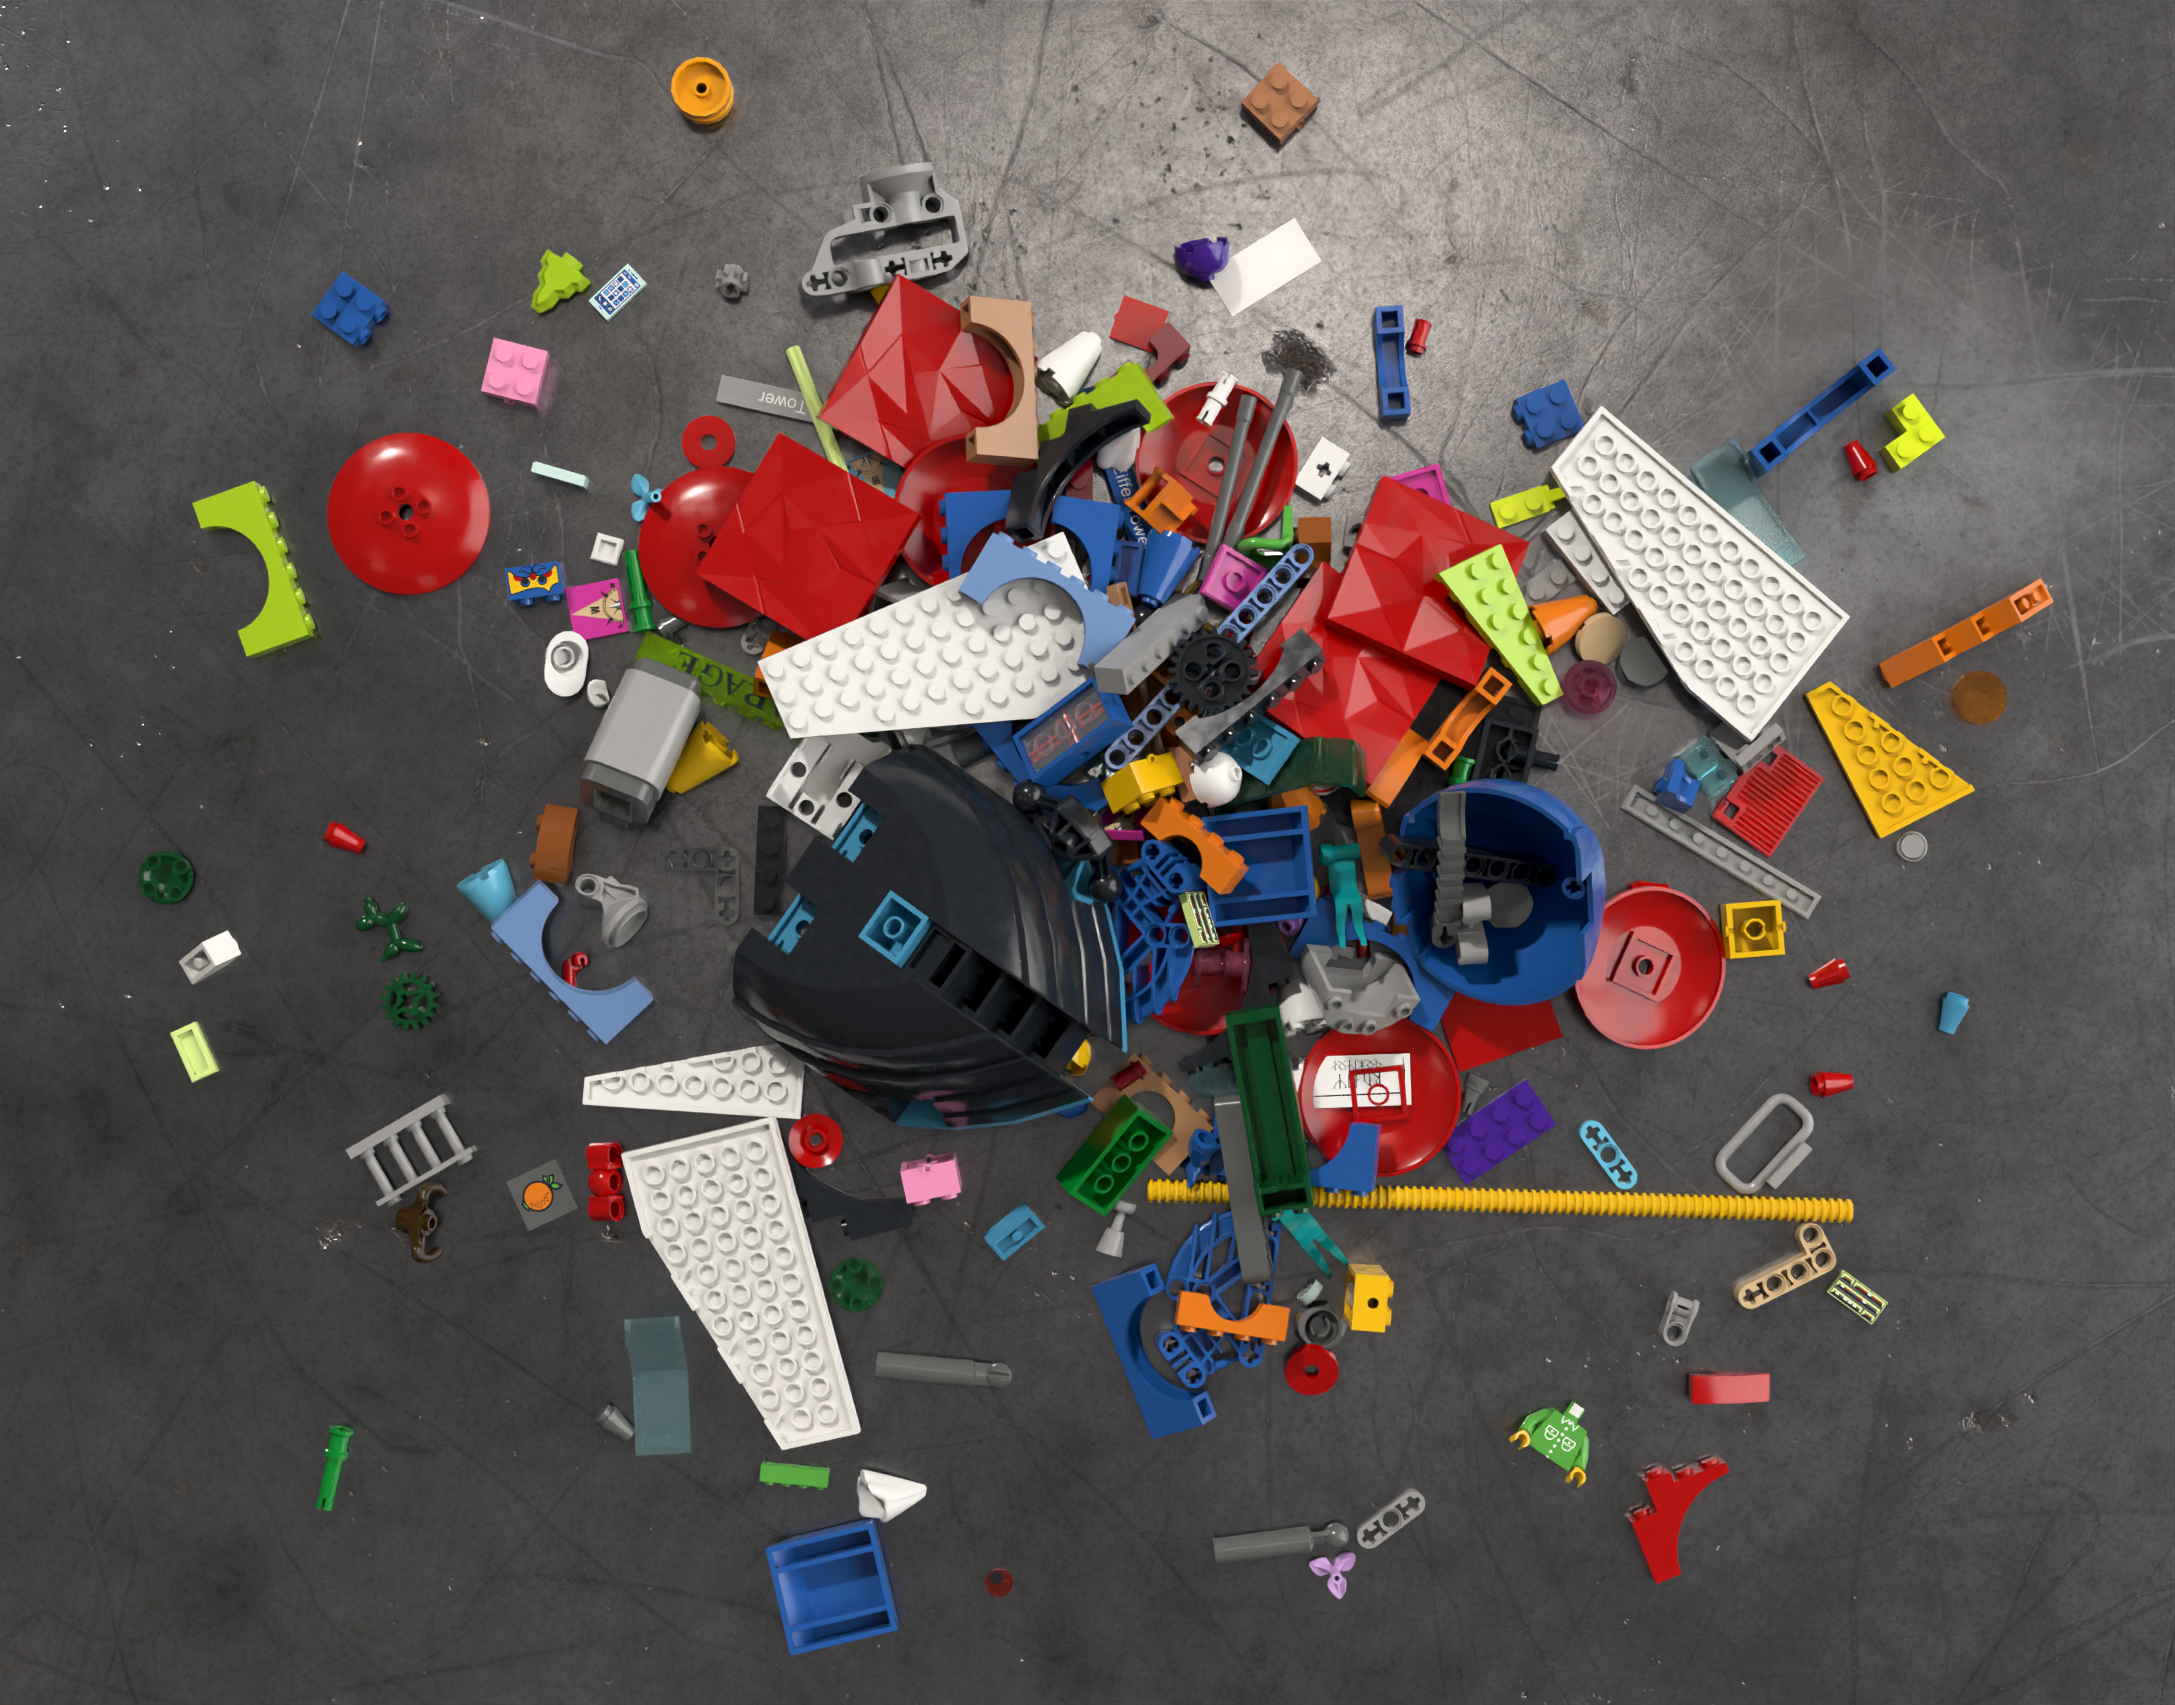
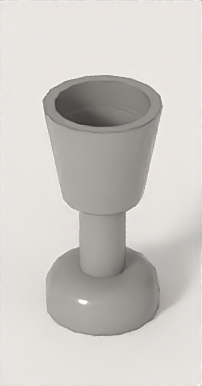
M1122 1199L1118 1200L1112 1208L1115 1210L1111 1228H1106L1096 1248L1097 1251L1115 1257H1122L1124 1232L1121 1231L1125 1215L1135 1212L1136 1204Z

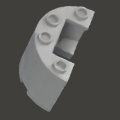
M1306 944L1302 951L1300 966L1327 1024L1341 1033L1373 1034L1377 1030L1408 1017L1420 1001L1397 953L1374 951L1364 968L1356 970L1326 967L1327 962L1333 955L1329 946Z

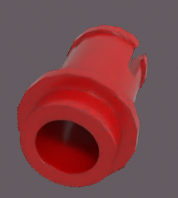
M1415 319L1410 341H1406L1408 352L1422 355L1423 351L1427 350L1425 344L1432 327L1431 322L1424 319Z

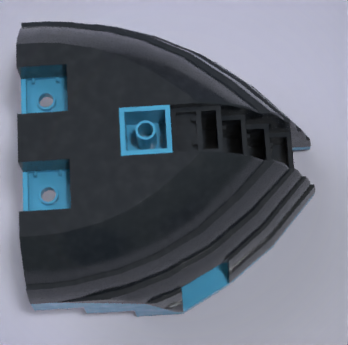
M911 744L907 749L888 754L865 766L848 789L850 793L862 800L863 803L832 846L815 836L784 881L799 894L768 937L751 928L736 949L733 966V991L735 997L732 1000L734 1008L740 1015L798 1060L853 1098L871 1107L874 1111L900 1127L963 1130L1012 1125L1092 1102L1094 1100L1092 1097L1061 1074L1091 1030L1126 1053L1127 1029L1123 965L1109 907L1107 904L1095 901L1088 891V881L1094 873L1089 860L1070 861L1056 855L1051 848L1049 829L1029 815L1021 812L992 789L925 745ZM873 833V835L870 837V839L868 840V842H867L866 845H865V844H864V839H865V837H866L868 834ZM809 923L808 928L801 936L802 927Z

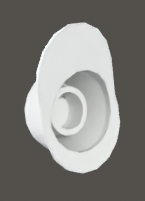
M564 631L557 634L550 641L545 652V682L554 694L561 697L576 694L582 688L585 680L588 646L586 640L580 634L573 631Z

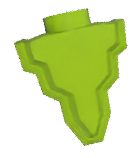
M547 249L540 260L542 264L538 274L540 284L533 293L531 308L540 314L553 308L559 299H569L575 292L582 293L591 283L580 272L583 265L567 252L560 257Z

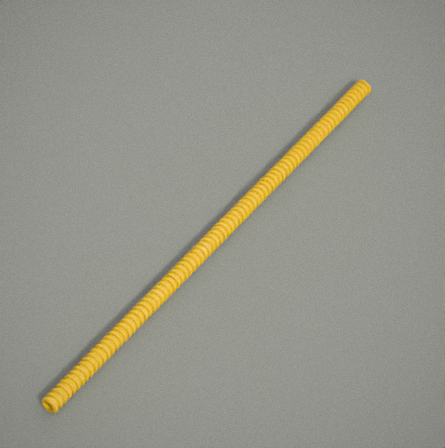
M1149 1178V1181H1147V1200L1149 1203H1152L1153 1200H1157V1203L1165 1200V1203H1169V1201H1174V1203L1182 1201L1183 1204H1186L1187 1201H1191V1204H1195V1201H1199V1204L1204 1202L1212 1204V1202H1216L1217 1205H1220L1221 1202H1225V1205H1229L1230 1202L1227 1181L1221 1183V1180H1217V1183H1213L1212 1180H1209L1208 1183H1204V1180H1200V1182L1195 1181L1192 1188L1187 1187V1179H1183V1182H1179L1178 1179L1170 1182V1179L1162 1181L1158 1178L1157 1181H1153V1178ZM1378 1185V1188H1375L1372 1193L1368 1192V1196L1351 1195V1190L1341 1189L1340 1193L1324 1192V1187L1314 1186L1316 1193L1314 1205H1318L1319 1208H1322L1323 1205H1327V1208L1335 1205V1208L1340 1206L1348 1208V1206H1352L1353 1209H1356L1357 1206H1361V1209L1369 1206V1209H1374V1207L1382 1209V1207H1386L1387 1210H1390L1391 1207H1395V1210L1403 1207V1210H1408V1208L1416 1210V1208H1420L1421 1211H1424L1425 1208H1429V1211L1437 1208V1211H1442V1209L1450 1211L1454 1209L1455 1212H1458L1459 1209H1462L1463 1212L1471 1209V1212H1476V1210L1484 1212L1488 1210L1489 1213H1492L1493 1210H1496L1497 1213L1505 1210V1213H1510V1211L1518 1213L1522 1211L1523 1214H1526L1527 1211H1530L1531 1214L1539 1211V1214H1544V1212L1552 1214L1556 1212L1557 1215H1560L1561 1212H1564L1565 1215L1573 1212V1215H1578V1213L1586 1215L1590 1213L1591 1216H1595V1213H1598L1599 1216L1607 1213V1216H1612V1214L1620 1216L1624 1214L1625 1217H1629L1630 1214L1633 1217H1637L1638 1214H1641V1217H1646V1215L1655 1217V1215H1658L1659 1218H1663L1664 1215L1667 1218H1671L1672 1215H1675V1218H1680V1216L1689 1218V1216H1692L1693 1219H1697L1698 1216L1701 1219H1705L1706 1216H1709V1219H1714L1715 1217L1723 1219V1217H1726L1727 1220H1731L1734 1217L1735 1220H1739L1740 1217H1743V1220H1748L1749 1218L1757 1220V1218H1760L1761 1221H1765L1768 1218L1769 1221H1773L1774 1218H1777V1221H1782L1783 1219L1791 1221V1219H1794L1795 1222H1799L1800 1219L1803 1222H1807L1811 1219V1222H1816L1817 1220L1825 1222V1220H1828L1829 1223H1833L1834 1220L1837 1223H1842L1843 1220H1845V1223H1850L1853 1219V1203L1851 1199L1843 1201L1840 1198L1836 1201L1833 1198H1829L1828 1201L1825 1198H1820L1817 1201L1816 1198L1808 1200L1806 1197L1802 1200L1799 1197H1795L1794 1200L1791 1197H1786L1783 1200L1782 1197L1774 1199L1772 1196L1768 1199L1765 1196H1761L1760 1199L1757 1196H1752L1749 1199L1748 1196L1740 1198L1738 1195L1734 1198L1731 1195H1727L1726 1198H1723V1195H1718L1715 1198L1714 1195L1706 1197L1704 1194L1701 1197H1698L1697 1194H1693L1692 1197H1689V1194H1684L1681 1197L1680 1194L1672 1196L1670 1193L1667 1196H1664L1663 1193H1659L1658 1196H1655V1193H1650L1647 1196L1646 1193L1638 1195L1636 1192L1633 1195H1630L1629 1192H1625L1624 1195H1621V1192H1616V1195H1613L1612 1192L1604 1194L1602 1191L1599 1194H1596L1595 1191H1591L1590 1194H1587V1191H1582V1194H1579L1578 1191L1570 1193L1568 1190L1565 1193H1562L1561 1190H1557L1556 1193H1553V1190H1548V1193H1545L1544 1190L1536 1192L1534 1189L1531 1192H1528L1527 1189H1523L1522 1192L1514 1189V1192H1511L1510 1189L1502 1191L1500 1188L1497 1191H1494L1493 1188H1489L1488 1191L1480 1188V1191H1477L1476 1188L1468 1190V1188L1464 1187L1463 1190H1459V1187H1455L1454 1190H1451L1450 1187H1446V1190H1443L1442 1187L1434 1189L1432 1186L1429 1189H1425V1186H1421L1420 1189L1412 1186V1189H1408V1186L1400 1188L1398 1185L1395 1188H1391V1185H1387L1386 1188Z

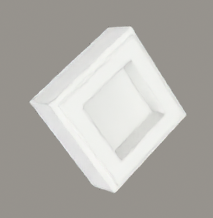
M597 533L590 559L618 567L625 541Z

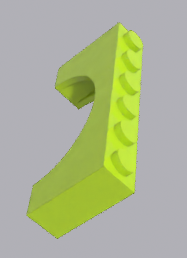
M1129 361L1116 370L1118 374L1110 380L1108 377L1101 379L1094 384L1095 390L1089 394L1085 392L1080 393L1071 400L1073 403L1065 410L1063 407H1060L1049 415L1051 419L1043 425L1039 422L1037 441L1041 447V442L1064 436L1068 410L1092 403L1097 409H1102L1138 399L1151 414L1150 423L1143 426L1148 433H1154L1175 418L1140 363L1135 362L1131 364Z
M255 481L192 503L201 529L208 532L218 529L238 531L256 545L265 560L269 575V591L266 603L259 616L251 624L238 631L246 656L253 659L314 637L312 630L315 629L312 616L306 614L303 606L306 603L304 593L301 588L297 589L294 581L297 578L296 570L293 564L287 561L285 555L288 552L287 545L283 537L279 538L276 530L279 527L277 517L268 508L269 494L265 486L261 487Z

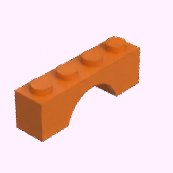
M1492 667L1485 668L1480 675L1477 686L1471 691L1468 690L1428 741L1429 743L1421 756L1440 771H1446L1462 750L1469 735L1484 716L1498 704L1512 686V683Z
M1175 797L1159 798L1141 821V824L1159 841H1171L1178 836H1184L1192 840L1198 847L1202 857L1200 877L1218 894H1230L1249 870V867L1243 863L1244 858L1236 851L1228 850L1223 845L1224 840L1219 835L1213 832L1209 833L1203 827L1205 824L1200 818L1193 814L1190 816L1184 810L1185 806Z
M1179 1290L1174 1323L1180 1325V1330L1196 1332L1197 1328L1207 1329L1208 1335L1223 1337L1224 1332L1234 1333V1339L1250 1341L1251 1336L1260 1337L1261 1343L1277 1345L1278 1340L1285 1341L1290 1308L1259 1303L1255 1311L1248 1317L1234 1321L1226 1320L1214 1311L1209 1295Z

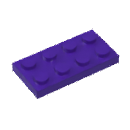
M1524 1079L1455 1125L1442 1151L1462 1181L1467 1185L1554 1127L1556 1123L1528 1081Z

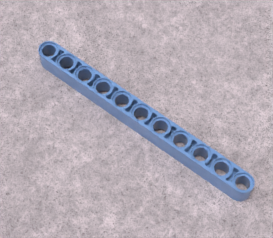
M1303 543L1293 546L1217 629L1218 634H1221L1227 628L1228 632L1232 635L1238 633L1237 643L1243 641L1309 568L1314 558L1311 547ZM1297 552L1304 553L1307 557V562L1304 564L1297 563L1293 558V554ZM1278 572L1286 573L1289 577V582L1280 584L1275 579V574ZM1259 592L1268 593L1271 602L1268 604L1260 603L1257 600V594ZM1248 612L1251 614L1253 621L1250 624H1243L1239 620L1238 614ZM1213 646L1207 652L1213 653L1217 659L1221 655L1222 650L1219 647ZM1192 665L1186 672H1193L1198 677L1201 673V668L1197 665ZM1208 668V677L1196 684L1194 688L1196 690L1199 689L1216 669ZM1168 683L1132 722L1134 727L1117 738L1108 748L1104 756V765L1107 770L1116 773L1131 763L1181 709L1184 704L1179 702L1171 705L1165 700V694L1173 692L1178 685H1170ZM1150 712H1156L1160 715L1161 722L1157 725H1151L1148 723L1146 715ZM1132 732H1137L1142 736L1143 742L1140 745H1132L1128 741V735ZM1112 753L1122 754L1124 763L1119 766L1113 765L1109 760V756Z

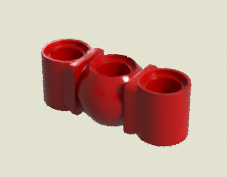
M593 1142L586 1150L587 1169H593L588 1177V1187L594 1195L588 1196V1215L592 1221L618 1222L624 1215L623 1195H617L622 1188L623 1179L620 1172L616 1169L622 1168L621 1154L623 1152L621 1146L615 1142Z

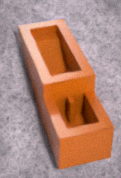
M1409 728L1373 784L1366 789L1365 794L1387 809L1408 779L1429 742Z

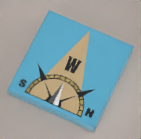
M873 451L845 461L849 473L894 499L898 484L903 476L899 466Z

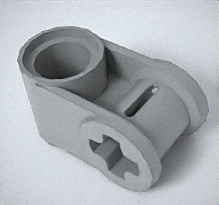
M1672 1291L1658 1330L1659 1337L1664 1343L1671 1346H1679L1685 1342L1692 1322L1697 1315L1700 1304L1699 1300L1694 1299L1691 1301L1678 1296L1677 1292ZM1677 1305L1684 1306L1687 1309L1684 1310L1682 1308H1679ZM1675 1325L1679 1330V1334L1676 1339L1669 1340L1667 1330Z

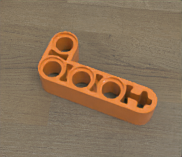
M1370 796L1350 799L1352 818L1357 834L1369 900L1393 897V889L1389 885L1392 873L1391 863L1379 853L1378 849L1380 840L1385 836L1380 804Z

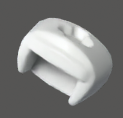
M598 679L590 681L587 687L588 701L595 708H602L610 703L606 683Z

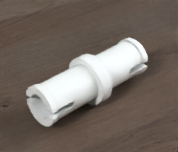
M1222 372L1213 391L1208 392L1206 396L1207 401L1196 417V420L1202 425L1205 422V426L1211 428L1220 409L1225 408L1227 404L1226 399L1238 381L1233 375L1230 374L1228 377L1227 372Z

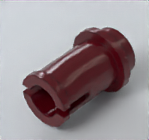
M1139 1060L1136 1062L1131 1061L1130 1066L1111 1077L1120 1092L1138 1079L1143 1080V1076L1147 1074Z

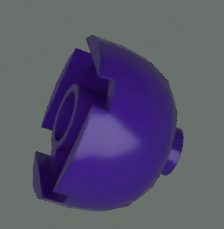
M1217 237L1218 242L1214 243L1209 238H1203L1180 244L1181 247L1175 246L1179 267L1188 276L1199 277V282L1214 280L1215 274L1223 271L1228 264L1230 257L1228 238Z

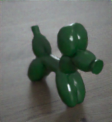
M372 897L363 899L366 903L364 905L366 916H362L357 920L355 928L358 931H367L374 925L386 927L391 940L385 946L383 956L379 959L381 963H384L388 958L396 956L400 950L416 953L423 949V945L419 941L401 938L397 923L408 912L409 904L407 902L396 905L387 915L385 913H378V906L372 901Z

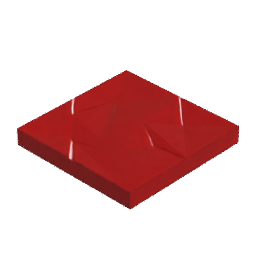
M896 274L816 418L895 465L907 470L915 458L930 446L953 436L968 434L976 427H990L1003 422L1013 403L1014 383L1006 360L991 343L978 335L961 331L960 310L904 276ZM1033 355V357H1034V363H1035V362L1037 361L1038 357L1035 356V355Z
M779 432L695 574L802 638L809 640L863 617L922 516Z
M1383 475L1376 484L1322 624L1471 691L1477 686L1491 648L1466 618L1465 610L1457 601L1454 602L1448 595L1450 593L1442 582L1439 583L1433 575L1495 545L1501 544L1515 579H1517L1530 542Z
M1323 561L1316 568L1255 658L1258 664L1251 667V669L1258 671L1259 675L1251 677V680L1255 681L1257 686L1248 687V690L1253 694L1267 681L1282 656L1280 645L1302 628L1323 649L1326 663L1318 673L1307 677L1296 691H1290L1282 698L1278 706L1268 709L1262 716L1300 739L1299 743L1366 790L1373 784L1442 678L1323 625V620L1341 577V573ZM1243 695L1242 698L1246 700L1248 697Z

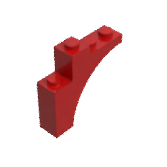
M1716 1457L1707 1458L1701 1462L1699 1467L1694 1469L1685 1467L1676 1471V1476L1672 1477L1671 1472L1667 1468L1662 1469V1467L1652 1468L1646 1472L1647 1476L1641 1477L1653 1508L1650 1510L1648 1507L1638 1509L1633 1512L1634 1516L1629 1517L1628 1520L1650 1576L1656 1584L1681 1575L1677 1552L1680 1526L1696 1496L1711 1482L1729 1473L1727 1464L1723 1459H1717Z

